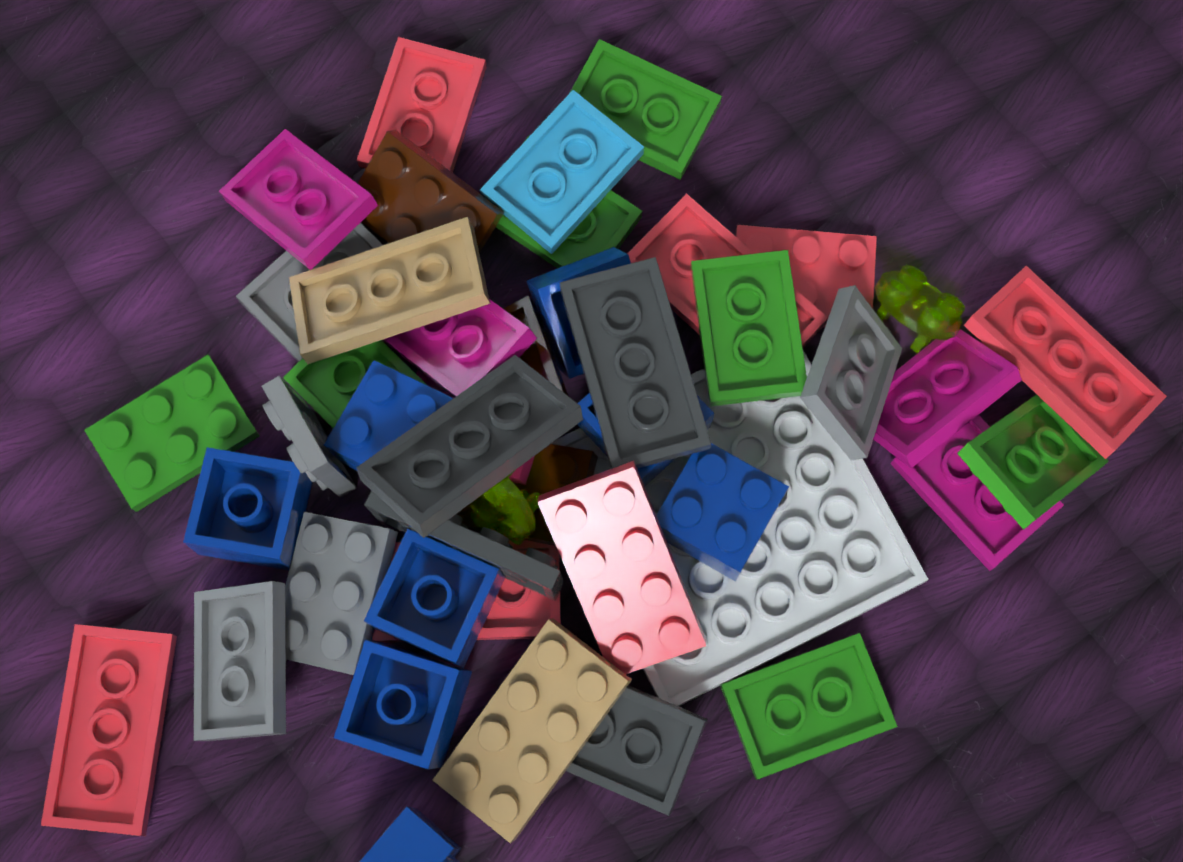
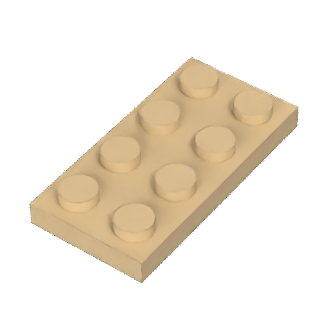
M468 217L289 277L300 355L307 364L490 304L474 227Z
M548 619L433 781L509 843H512L520 835L632 679L555 619Z

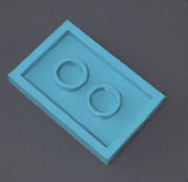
M572 90L480 189V193L505 212L504 216L549 253L553 254L644 154V146Z

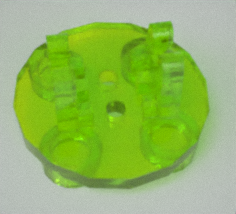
M904 265L900 272L893 270L885 272L878 280L875 291L882 305L876 314L882 322L892 315L900 323L919 333L910 347L916 353H919L923 347L927 346L931 339L948 340L956 336L962 325L961 315L965 311V306L956 296L950 293H942L936 287L927 283L928 279L921 270L911 265Z
M511 473L470 503L474 510L470 516L479 530L482 527L489 528L506 536L513 543L520 545L535 531V517L533 513L539 507V493L535 492L529 495L526 489L519 490L509 479L512 475Z

